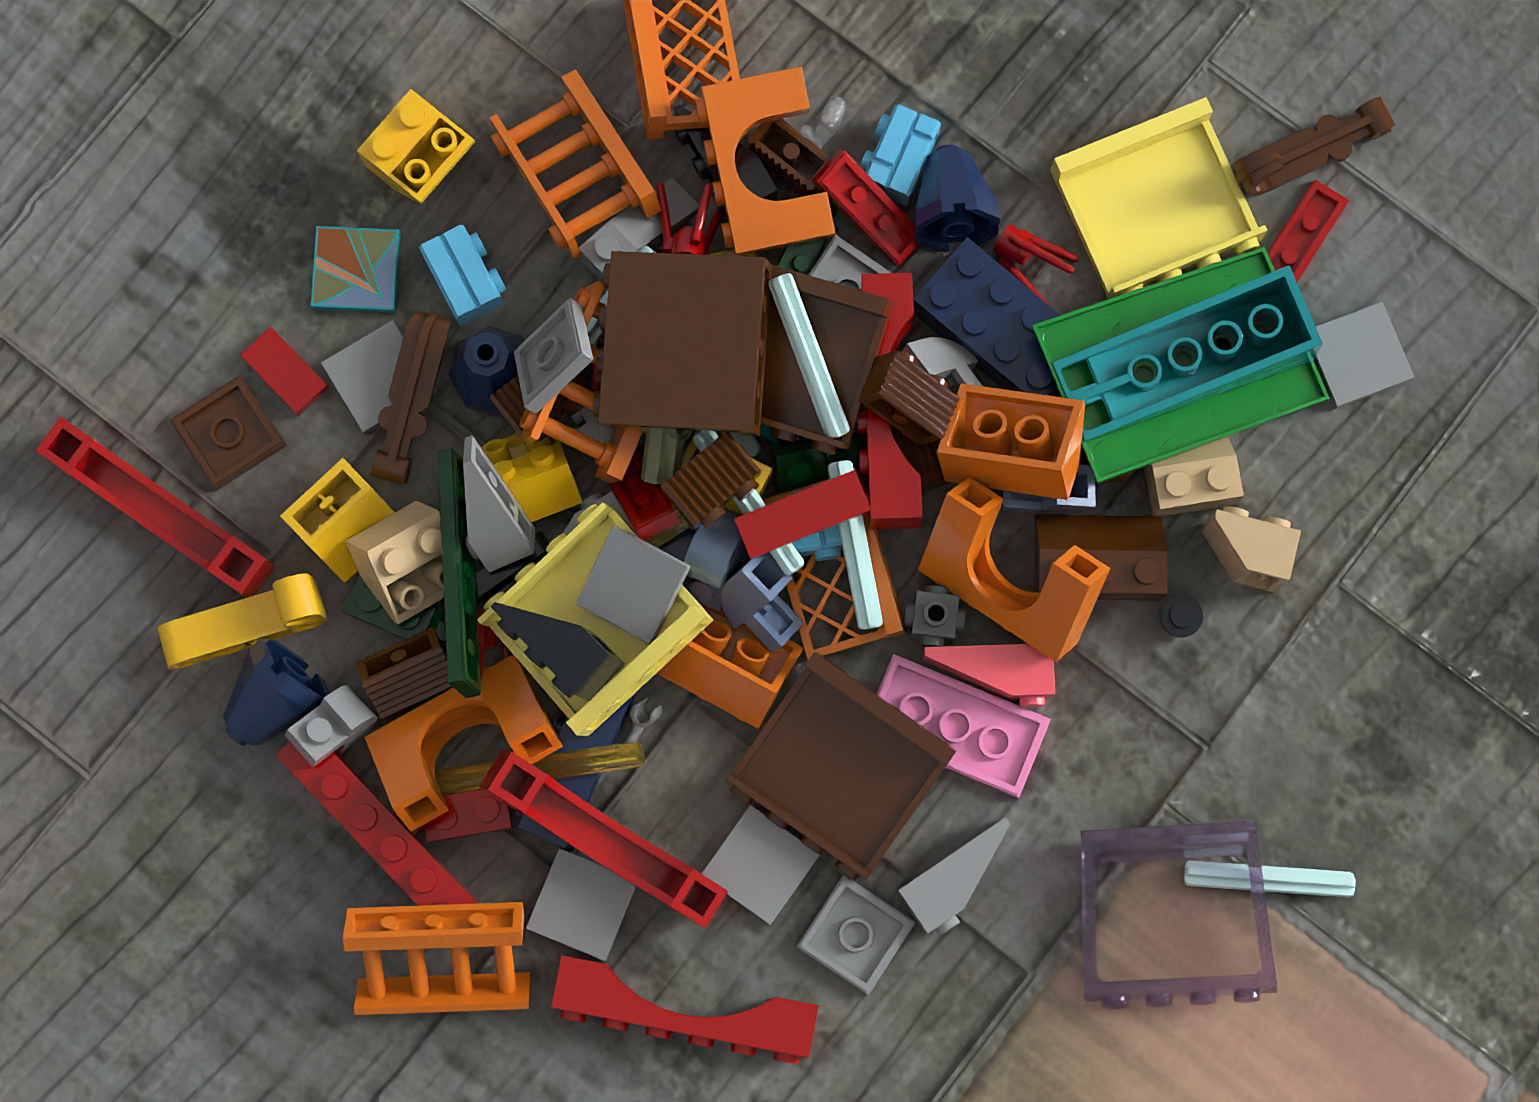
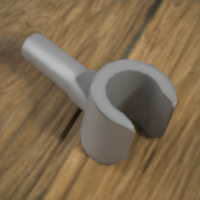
M648 697L640 700L631 709L630 715L633 724L619 751L623 756H629L644 728L653 724L662 715L663 709L661 705L655 708L650 716L645 714L643 705Z

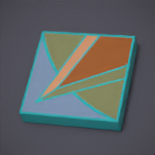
M316 226L310 304L312 310L395 314L400 231L396 229Z

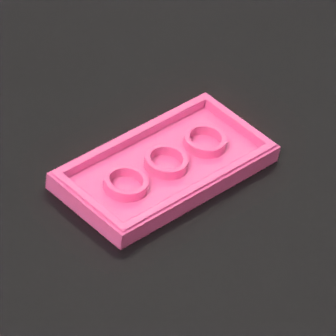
M893 654L877 694L957 750L945 769L1018 799L1051 719Z

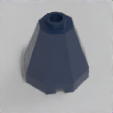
M956 145L938 147L935 152L927 156L915 209V242L937 252L950 251L948 243L963 242L967 237L979 246L998 236V224H1000L998 203L970 153Z
M488 326L458 342L448 375L466 408L485 411L497 417L502 416L494 407L490 396L506 383H509L512 378L517 377L518 371L514 351L525 341L522 335Z
M260 638L248 651L223 714L227 726L225 729L226 733L232 740L242 746H245L247 743L251 746L261 745L287 730L318 707L323 698L330 694L325 681L317 673L311 679L305 671L309 665L302 657L276 640L269 639L266 643L265 639Z

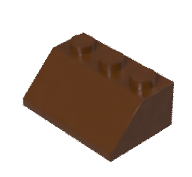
M1035 514V593L1042 591L1052 564L1076 545L1111 568L1097 600L1161 601L1168 594V550L1162 517Z

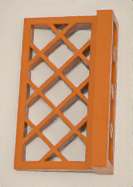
M623 0L647 140L663 139L664 131L709 128L708 123H699L697 109L690 115L672 116L671 105L678 97L696 108L695 99H698V97L686 89L695 78L706 85L740 79L725 0H714L715 4L708 12L691 2V0H671L676 5L667 15L653 6L652 0ZM683 9L700 20L691 30H688L674 20ZM706 25L721 34V39L714 47L697 36ZM666 27L683 38L674 49L659 40L658 36ZM689 43L706 54L697 65L680 55ZM713 59L728 70V73L721 81L704 71L705 67ZM672 62L689 72L680 84L665 75V70Z
M854 468L863 491H867L863 476H860L859 470ZM830 479L762 500L765 505H769ZM863 517L883 623L877 627L878 631L865 635H859L851 631L847 627L855 614L854 604H852L842 625L822 615L821 613L833 592L853 602V598L836 588L847 568L845 558H835L842 563L831 583L828 584L810 574L817 562L814 554L804 570L799 569L796 571L801 574L797 584L794 574H791L792 579L786 585L793 611L804 622L799 628L807 660L810 659L814 652H818L826 657L889 637L895 638L908 634L907 628L904 626L903 614L878 530H870L869 517ZM807 578L827 588L816 611L802 604L799 593ZM804 610L813 614L809 623H807ZM820 618L839 630L831 645L815 649L811 632ZM845 632L855 637L840 642Z

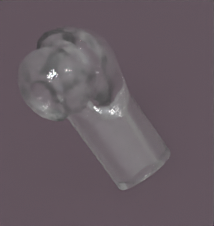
M830 97L816 129L809 125H804L799 133L821 149L838 130L847 109V103L840 97Z

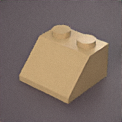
M1228 437L1144 467L1152 515L1154 517L1236 505L1244 496L1237 456Z

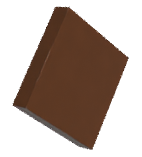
M241 375L170 419L177 433L216 491L287 446Z

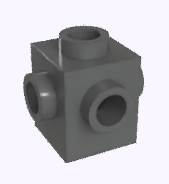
M929 585L925 586V592L917 591L914 602L906 601L904 626L911 627L910 639L919 640V646L940 647L944 646V644H952L955 639V633H963L966 608L958 607L959 596L950 595L949 588ZM930 608L941 609L944 613V618L938 622L932 621L928 617V610Z

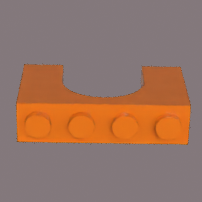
M802 66L702 86V98L695 99L699 123H708L711 139L704 141V148L708 166L715 164L717 166L719 181L712 182L717 207L725 206L728 222L721 224L725 248L733 247L735 254L746 255L833 237L835 235V228L827 192L783 201L763 199L745 187L738 176L735 166L737 145L751 128L764 122L807 114L809 112L810 106Z
M969 476L946 494L918 570L931 578L936 584L949 588L951 593L958 595L969 606L977 609L1001 625L1005 630L1034 647L1039 653L1057 662L1078 644L1111 568L1074 545L1052 564L1041 592H1027L1012 585L996 568L989 548L990 534L1004 499Z
M514 655L483 671L479 696L465 698L456 689L451 688L364 737L391 806L410 831L449 811L435 778V763L443 746L460 731L479 724L497 725L502 728L506 740L514 753L530 764L563 747L531 677Z

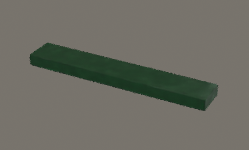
M449 448L438 451L448 683L465 698L479 696L481 692L475 559L471 556L466 545V536L468 534L463 459L455 450Z

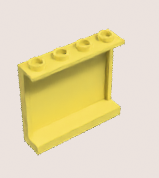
M1207 97L1054 158L1050 172L1107 299L1182 275V273L1195 268L1199 269L1220 262L1222 257L1234 252L1238 256L1256 250L1260 247L1258 242L1262 240L1268 231L1265 225L1258 227L1242 190L1235 179L1231 166L1209 121L1213 110Z
M604 502L599 506L593 504L583 511L577 519L579 525L568 535L563 533L552 540L546 547L548 554L537 564L532 562L520 570L515 576L517 583L506 593L499 592L488 600L483 607L486 612L477 619L481 625L489 626L564 712L569 718L566 722L567 725L577 736H589L713 621V618L683 585L657 638L651 644L576 604L611 528L618 526L638 537L635 530L613 506ZM497 602L580 625L597 634L625 664L590 701L575 694L572 698H568L552 683L551 680L555 677V674L547 666L544 669L539 668L526 656L524 651L528 646L520 638L516 641L510 638L497 625L501 618L490 606Z

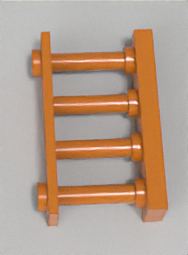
M574 69L561 77L567 93L561 95L563 100L508 131L497 113L489 118L496 132L490 138L502 158L509 154L553 226L547 229L558 249L562 250L567 247L574 260H577L582 255L574 237L629 206L632 209L639 206L647 219L661 212V208L653 187L577 70ZM570 114L573 117L580 114L585 124L581 125V131L526 161L517 144ZM590 144L592 147L600 145L605 153L600 156L601 161L547 192L544 190L536 177L537 174ZM609 175L612 178L617 175L620 176L625 184L620 187L621 192L572 220L564 222L555 207L556 205Z
M599 281L587 286L585 289L580 288L573 299L582 305L586 328L591 317L600 321L602 306H607L599 301L604 290L603 283ZM590 344L593 360L590 363L596 365L597 353L600 348ZM570 381L558 393L593 410L595 392L573 381ZM557 395L537 414L528 409L524 411L519 424L520 427L524 428L519 439L524 443L537 441L542 432L595 458V463L599 465L595 477L608 483L622 481L643 433L640 427L616 426L610 442L606 440L602 443L548 417Z
M523 902L347 908L342 938L344 952L362 951L366 978H358L354 1014L378 1015L529 1009L530 972L515 973L512 946L522 945L524 925ZM494 946L497 973L471 974L468 947ZM450 948L453 975L428 976L424 949ZM380 950H406L410 976L384 977Z

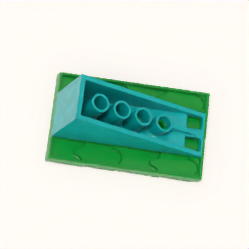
M1265 247L1032 325L1061 397L1084 400L1085 402L1081 445L1097 484L1154 463L1162 462L1270 421H1275L1330 399L1314 363V358L1322 347L1323 342L1290 266L1288 265L1275 271ZM1219 343L1224 344L1228 347V350H1221L1215 345Z

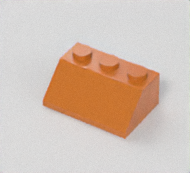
M961 383L957 392L960 400L956 403L957 407L953 411L954 415L950 418L951 422L947 425L948 429L944 432L945 436L941 439L937 450L945 482L960 484L970 476L986 488L1068 500L1080 462L1085 412L1084 400Z
M699 603L713 618V621L660 669L657 674L692 692L702 700L708 701L734 715L737 719L759 729L800 658L804 647L789 639L780 649L772 653L745 623L735 629L727 619L723 609L717 611Z

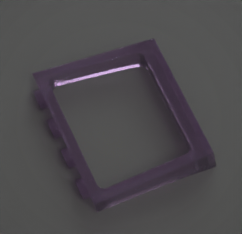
M1256 821L1081 831L1083 985L1085 1002L1102 1001V1007L1105 1009H1122L1128 1007V1000L1146 999V1006L1165 1007L1172 1005V998L1189 997L1190 1004L1208 1005L1216 1002V996L1233 995L1235 1002L1251 1003L1259 1001L1260 994L1277 993V980ZM1241 856L1246 860L1261 967L1259 972L1249 975L1108 982L1101 981L1098 978L1096 871L1099 865L1103 863Z

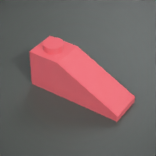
M1029 644L924 647L922 661L1002 698L1019 700L1020 707L1045 706V699H1051L1055 695L1054 661L1039 653Z

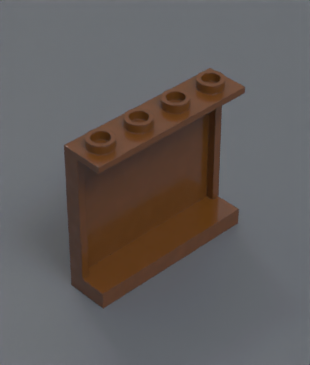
M611 251L610 263H606L603 270V285L605 289H608L607 306H602L600 311V329L602 332H605L604 348L598 350L596 359L597 373L602 374L601 390L595 392L593 399V413L595 417H598V423L608 429H614V426L738 432L742 436L760 437L770 288L768 284L772 274L770 262L765 257Z
M729 251L724 252V256H742ZM772 265L771 279L790 273L794 278L850 429L845 435L834 439L825 436L771 290L761 424L773 427L771 436L795 443L797 435L813 439L811 448L835 455L837 447L849 450L863 406L862 403L858 402V398L875 358L878 357L894 302L881 296Z
M814 652L805 664V669L732 773L728 774L726 780L733 784L730 792L749 805L756 800L767 808L765 817L784 830H786L788 825H791L802 833L800 841L809 849L819 855L826 850L837 858L838 861L835 863V866L844 874L854 880L861 875L867 880L957 750L820 653Z

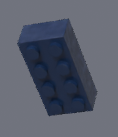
M967 237L914 296V315L940 337L954 341L971 352L978 360L975 366L1002 389L1056 396L1059 390L1032 325L1060 316V314Z

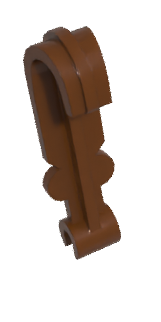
M1381 97L1367 101L1355 110L1356 114L1341 121L1334 115H1323L1316 123L1315 130L1305 128L1233 162L1232 165L1237 172L1235 179L1239 186H1244L1249 196H1260L1323 167L1328 156L1335 162L1345 161L1352 153L1353 143L1369 137L1370 140L1380 138L1391 132V128L1395 126V123Z
M416 311L407 324L388 394L393 406L384 407L378 417L381 427L387 430L383 450L379 449L374 457L370 474L372 476L401 484L408 481L412 467V458L408 457L413 438L423 436L429 428L427 418L420 412L430 407L452 322L451 319L441 317L440 313Z

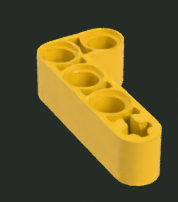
M307 573L288 576L275 581L272 584L273 590L159 625L157 630L168 669L192 666L251 648L260 638L265 639L267 643L269 639L277 640L327 623L328 619L317 581Z

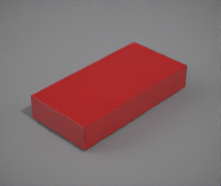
M269 327L240 354L298 416L329 389L324 381L272 327Z

